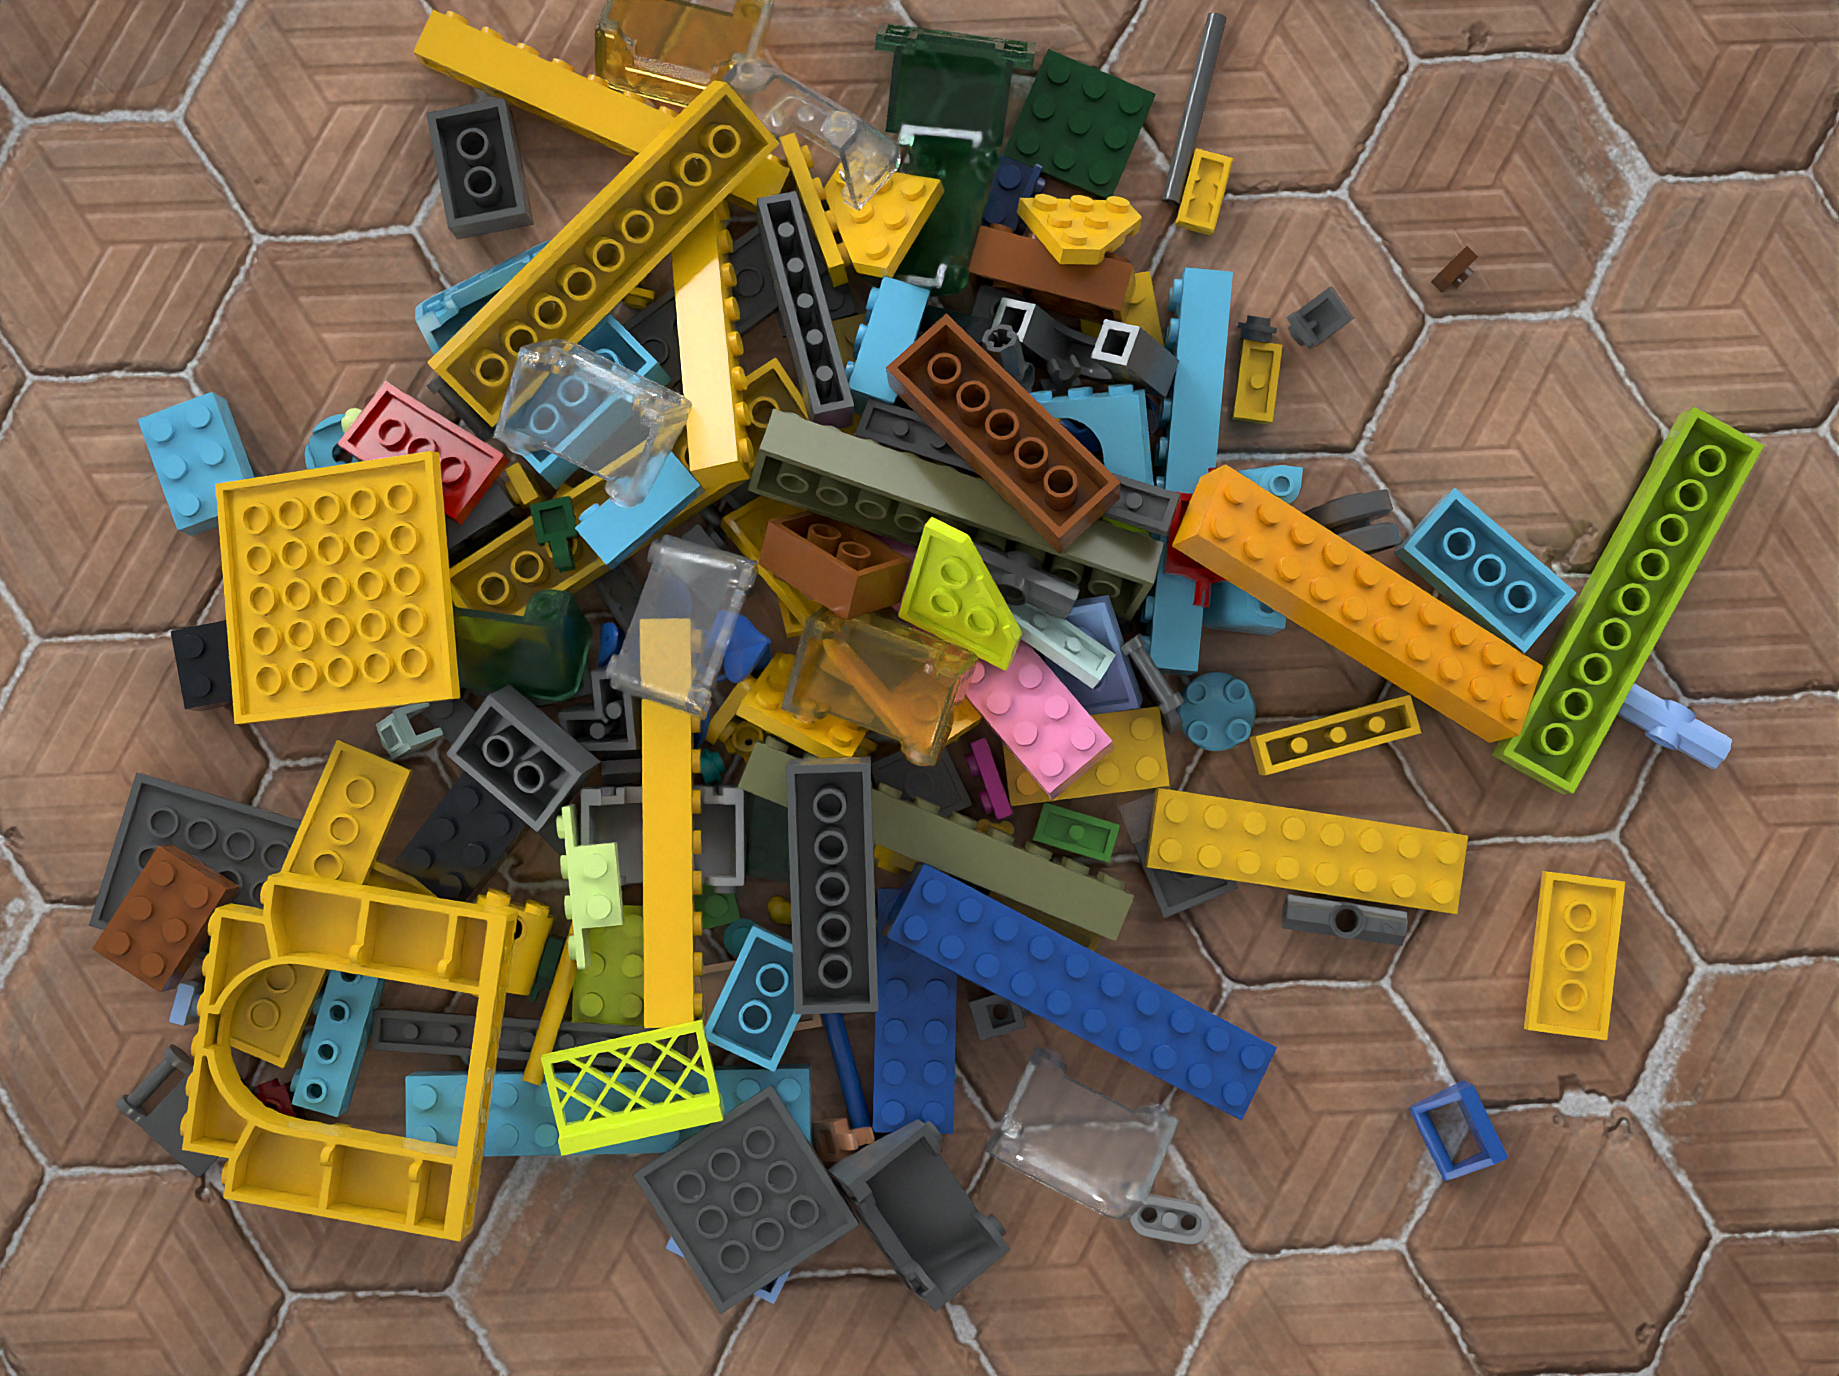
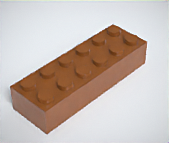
M945 314L886 367L889 387L1059 554L1120 499L1121 482L949 315Z

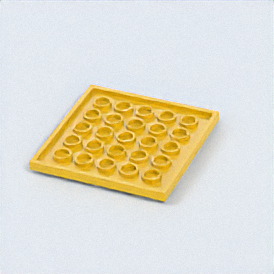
M427 451L215 484L235 724H251L460 699L440 454L438 452Z

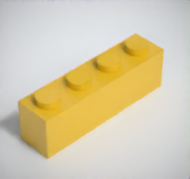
M1410 694L1249 737L1259 775H1269L1420 734L1421 730Z

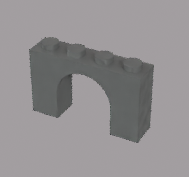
M1004 297L1001 299L991 327L993 329L998 324L1012 326L1013 332L1019 336L1024 362L1032 363L1034 368L1047 370V363L1055 358L1059 368H1063L1068 364L1069 356L1074 355L1081 368L1078 378L1107 385L1132 383L1133 390L1145 389L1146 394L1166 398L1179 363V360L1139 326L1105 319L1099 337L1095 338L1059 323L1036 304Z

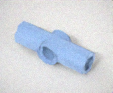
M1635 683L1617 714L1627 722L1643 729L1645 736L1655 743L1671 750H1679L1710 769H1716L1725 760L1731 749L1732 739L1695 718L1696 714L1675 701L1663 700Z

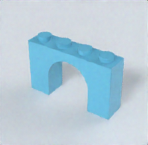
M1132 383L1108 386L1109 392L1093 394L1092 387L1069 389L1068 396L1053 397L1052 391L1029 393L1054 418L1074 419L1089 427L1101 444L1104 466L1111 473L1154 486L1145 389L1133 390Z

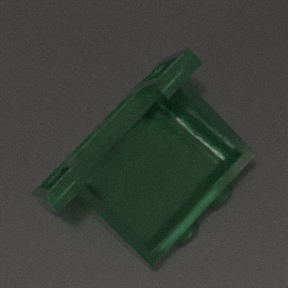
M882 22L876 33L874 50L894 52L885 132L913 136L914 142L922 144H936V139L952 141L951 145L960 149H974L975 144L1002 147L1013 68L1033 70L1036 42Z

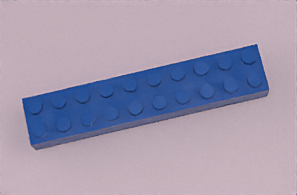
M915 863L880 932V935L1240 1120L1243 1119L1277 1047L925 863Z

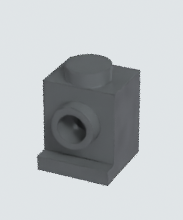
M994 993L968 999L980 1041L1026 1028L1024 1018L1031 1016L1029 1011ZM1004 1004L1008 1009L1007 1015L1003 1018H996L992 1013L995 1005Z

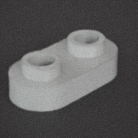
M1143 1194L1137 1197L1129 1208V1220L1133 1228L1139 1234L1146 1237L1183 1244H1196L1202 1241L1209 1231L1208 1215L1200 1205L1194 1202L1154 1194ZM1147 1207L1154 1208L1156 1211L1155 1217L1149 1221L1141 1217L1142 1211ZM1185 1215H1192L1195 1218V1222L1190 1228L1181 1226V1219Z

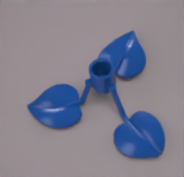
M667 569L657 593L656 608L661 614V619H686L691 609L688 590L675 571ZM731 615L724 626L722 634L699 628L700 636L722 641L725 673L702 681L700 693H693V708L701 710V733H694V749H697L703 743L710 723L709 707L705 697L702 695L703 690L728 679L733 683H740L752 671H764L771 661L769 647L771 640L760 633L744 615Z

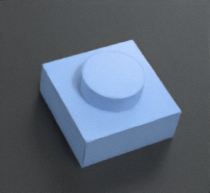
M194 980L179 983L169 1022L182 1026L196 1023L197 1018H200L197 1015V1003L200 995L204 992L205 983Z

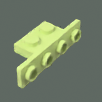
M576 804L562 807V814L557 815L556 824L559 839L565 838L566 855H561L560 866L562 878L569 879L570 895H565L564 899L565 915L567 920H573L574 935L569 936L568 939L569 955L571 960L577 961V969H586L591 965L588 928L623 925L624 913L617 842L580 845Z

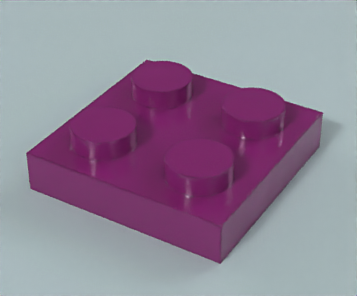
M986 738L970 743L969 748L971 752L966 753L964 756L971 776L979 775L984 790L978 792L985 815L993 813L995 820L1013 815Z

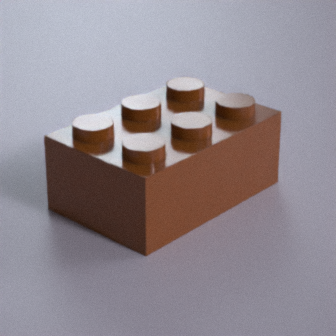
M803 511L768 521L758 564L773 573L776 579L787 582L800 590L806 598L817 601L830 609L834 616L840 619L851 620L901 602L911 559L860 528L810 511Z
M160 845L156 848L92 949L158 992L176 989L209 937L208 923L211 915L215 912V908L230 904L240 886L177 846Z

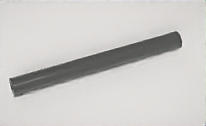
M1212 12L1208 13L1161 200L1168 205L1180 206L1227 20V17L1220 13Z

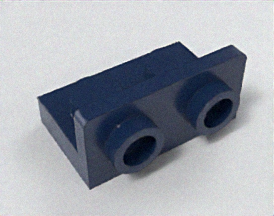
M999 154L968 228L977 232L979 225L990 228V224L995 223L1011 228L1013 234L1024 236L1028 226L1017 214L1019 198H1035L1036 195L1042 194L1047 181L1041 178L1043 166L1036 163L1034 168Z

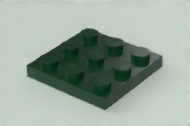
M1048 49L1003 155L1034 168L1036 163L1042 165L1041 176L1098 200H1107L1115 192L1156 94Z

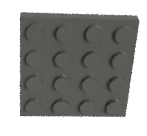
M773 1084L724 1114L723 1121L710 1123L633 1174L720 1314L860 1224V1221Z

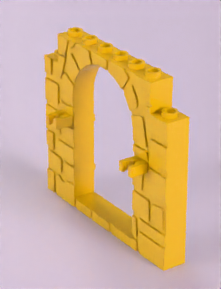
M285 871L269 875L268 879L264 882L260 893V901L264 905L263 909L233 903L215 908V912L211 915L208 923V935L211 937L210 950L205 956L202 965V974L206 979L204 992L200 995L197 1003V1015L200 1017L199 1029L191 1045V1054L195 1058L193 1072L189 1075L186 1083V1095L189 1096L188 1109L180 1125V1134L184 1136L182 1150L229 1158L223 1167L221 1182L225 1185L224 1199L461 1242L473 1230L518 911ZM300 964L479 995L458 1147L351 1128L352 1125L336 1122L330 1125L317 1121H308L284 1115L263 1105L264 1103L255 1097L246 1085L242 1083L232 1058L229 1042L232 1014L237 1000L245 988L259 973L271 966Z

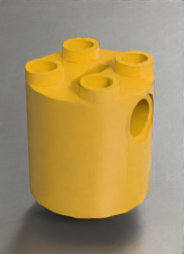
M488 887L486 895H477L475 904L518 911L517 919L521 922L522 926L514 934L507 992L528 996L531 994L555 917L549 914L550 906L527 899L525 905L510 901V893Z

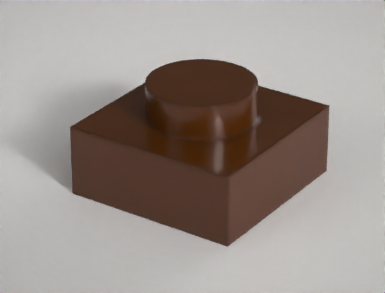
M1466 246L1431 283L1441 293L1450 284L1457 289L1474 273L1469 266L1478 256Z

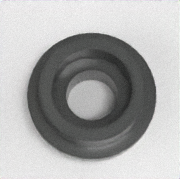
M1247 315L1246 323L1238 322L1237 327L1241 328L1240 338L1271 343L1272 333L1276 334L1277 328L1270 327L1271 319L1250 315Z

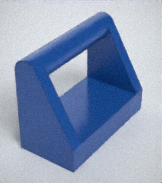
M1463 1080L1409 1107L1443 1181L1484 1169L1508 1158L1473 1084ZM1457 1101L1481 1152L1453 1165L1428 1111Z

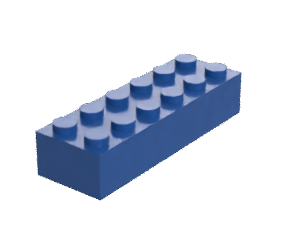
M879 887L877 924L878 1012H875L873 1132L892 1133L919 1119L924 1123L928 1120L932 1122L940 1134H953L957 974L880 935L902 888Z

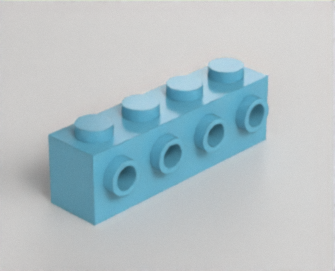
M329 969L327 973L329 978L325 992L321 991L318 994L313 1007V1014L317 1015L314 1029L307 1032L302 1044L301 1052L306 1054L302 1069L298 1068L292 1078L290 1092L294 1093L291 1104L339 1117L348 1112L372 1030L373 1009L379 1006L386 979Z

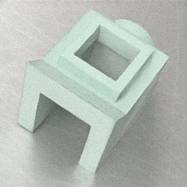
M429 703L412 704L392 710V714L376 724L381 745L390 754L392 760L419 751L443 735L439 727L416 736L409 722V719L429 707Z

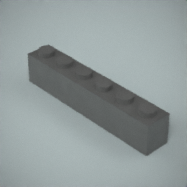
M793 191L757 198V226L808 419L811 422L823 426H833L838 429L851 427L854 403L797 192Z

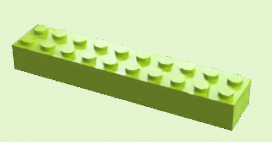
M1692 407L1678 415L1541 664L1543 669L1520 736L1500 740L1491 756L1559 794H1574L1765 445L1696 407Z

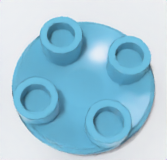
M1212 672L1195 678L1185 687L1181 694L1185 702L1177 707V713L1183 721V728L1181 730L1193 744L1210 751H1223L1237 746L1249 737L1254 725L1256 709L1253 696L1245 682L1230 674Z

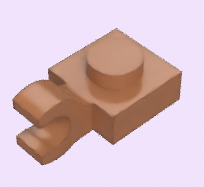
M830 1118L812 1122L818 1156L822 1162H838L854 1153L853 1150L858 1149V1146L875 1142L872 1127L850 1130L847 1118Z

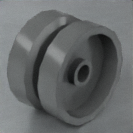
M1386 489L1343 496L1303 512L1309 518L1368 555L1403 544L1397 524L1384 522L1371 525L1370 523L1387 516L1393 510L1389 492Z

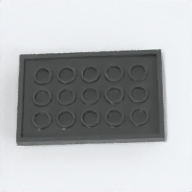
M136 773L89 926L102 930L106 928L156 848L160 845L177 846L240 886L231 903L263 909L264 905L260 901L262 886L269 875L281 871L302 820L147 774ZM210 936L196 958L204 960L207 953H209Z

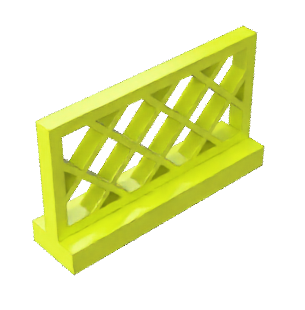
M703 1019L546 1053L541 1056L559 1132L558 1144L561 1156L723 1121L725 1107L722 1094L719 1092ZM696 1032L699 1048L692 1059L671 1048L678 1036ZM670 1038L667 1044H664L660 1041L662 1039ZM650 1043L662 1051L651 1068L631 1057L639 1044ZM630 1047L627 1053L621 1051L620 1049ZM608 1051L622 1060L611 1077L591 1065L598 1053ZM666 1054L686 1065L685 1070L676 1083L656 1072ZM589 1055H590V1057H589V1059L587 1060V1062H585V1061H583L582 1059H580V1057H584V1056H589ZM700 1055L702 1057L704 1067L696 1063ZM568 1060L581 1068L571 1086L556 1077L553 1063ZM626 1063L646 1074L636 1092L616 1081ZM692 1069L707 1079L709 1092L693 1095L680 1086ZM586 1072L606 1083L596 1101L575 1089ZM651 1078L671 1090L663 1102L652 1103L641 1096L642 1091ZM611 1087L631 1099L624 1110L613 1112L600 1104ZM559 1089H561V1090H563L564 1092H566V1094H565V1096L563 1097L562 1100H561V1096H560ZM676 1093L682 1096V1098L672 1099ZM570 1096L591 1107L584 1119L567 1123L563 1107ZM635 1102L642 1105L640 1107L632 1108ZM595 1111L602 1114L599 1116L592 1117Z

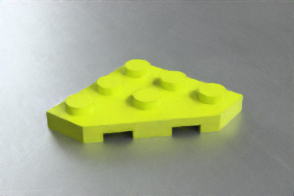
M931 517L924 526L898 617L1006 671L1013 662L1022 631L970 536Z

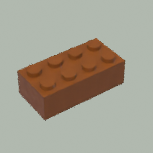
M995 223L990 224V228L978 226L965 270L972 290L975 292L979 291L981 284L1025 297V302L1036 304L1041 309L1102 325L1105 319L1125 323L1136 287L1134 265L1129 264V260L1124 256L1106 253L1103 260L1097 265L1059 264L1034 233H1030L1028 237L1013 234L1011 228Z

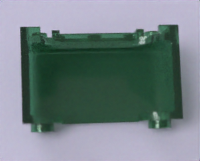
M902 125L897 144L900 147H906L909 154V163H903L902 171L910 175L941 180L944 193L892 278L930 290L929 297L954 296L960 293L969 279V266L994 174L1000 165V152L994 141L983 132ZM861 274L860 277L880 289L883 278Z
M547 589L535 593L526 606L524 616L453 606L459 687L495 692L510 684L524 697L551 701H564L576 693L584 670L593 629L571 592Z

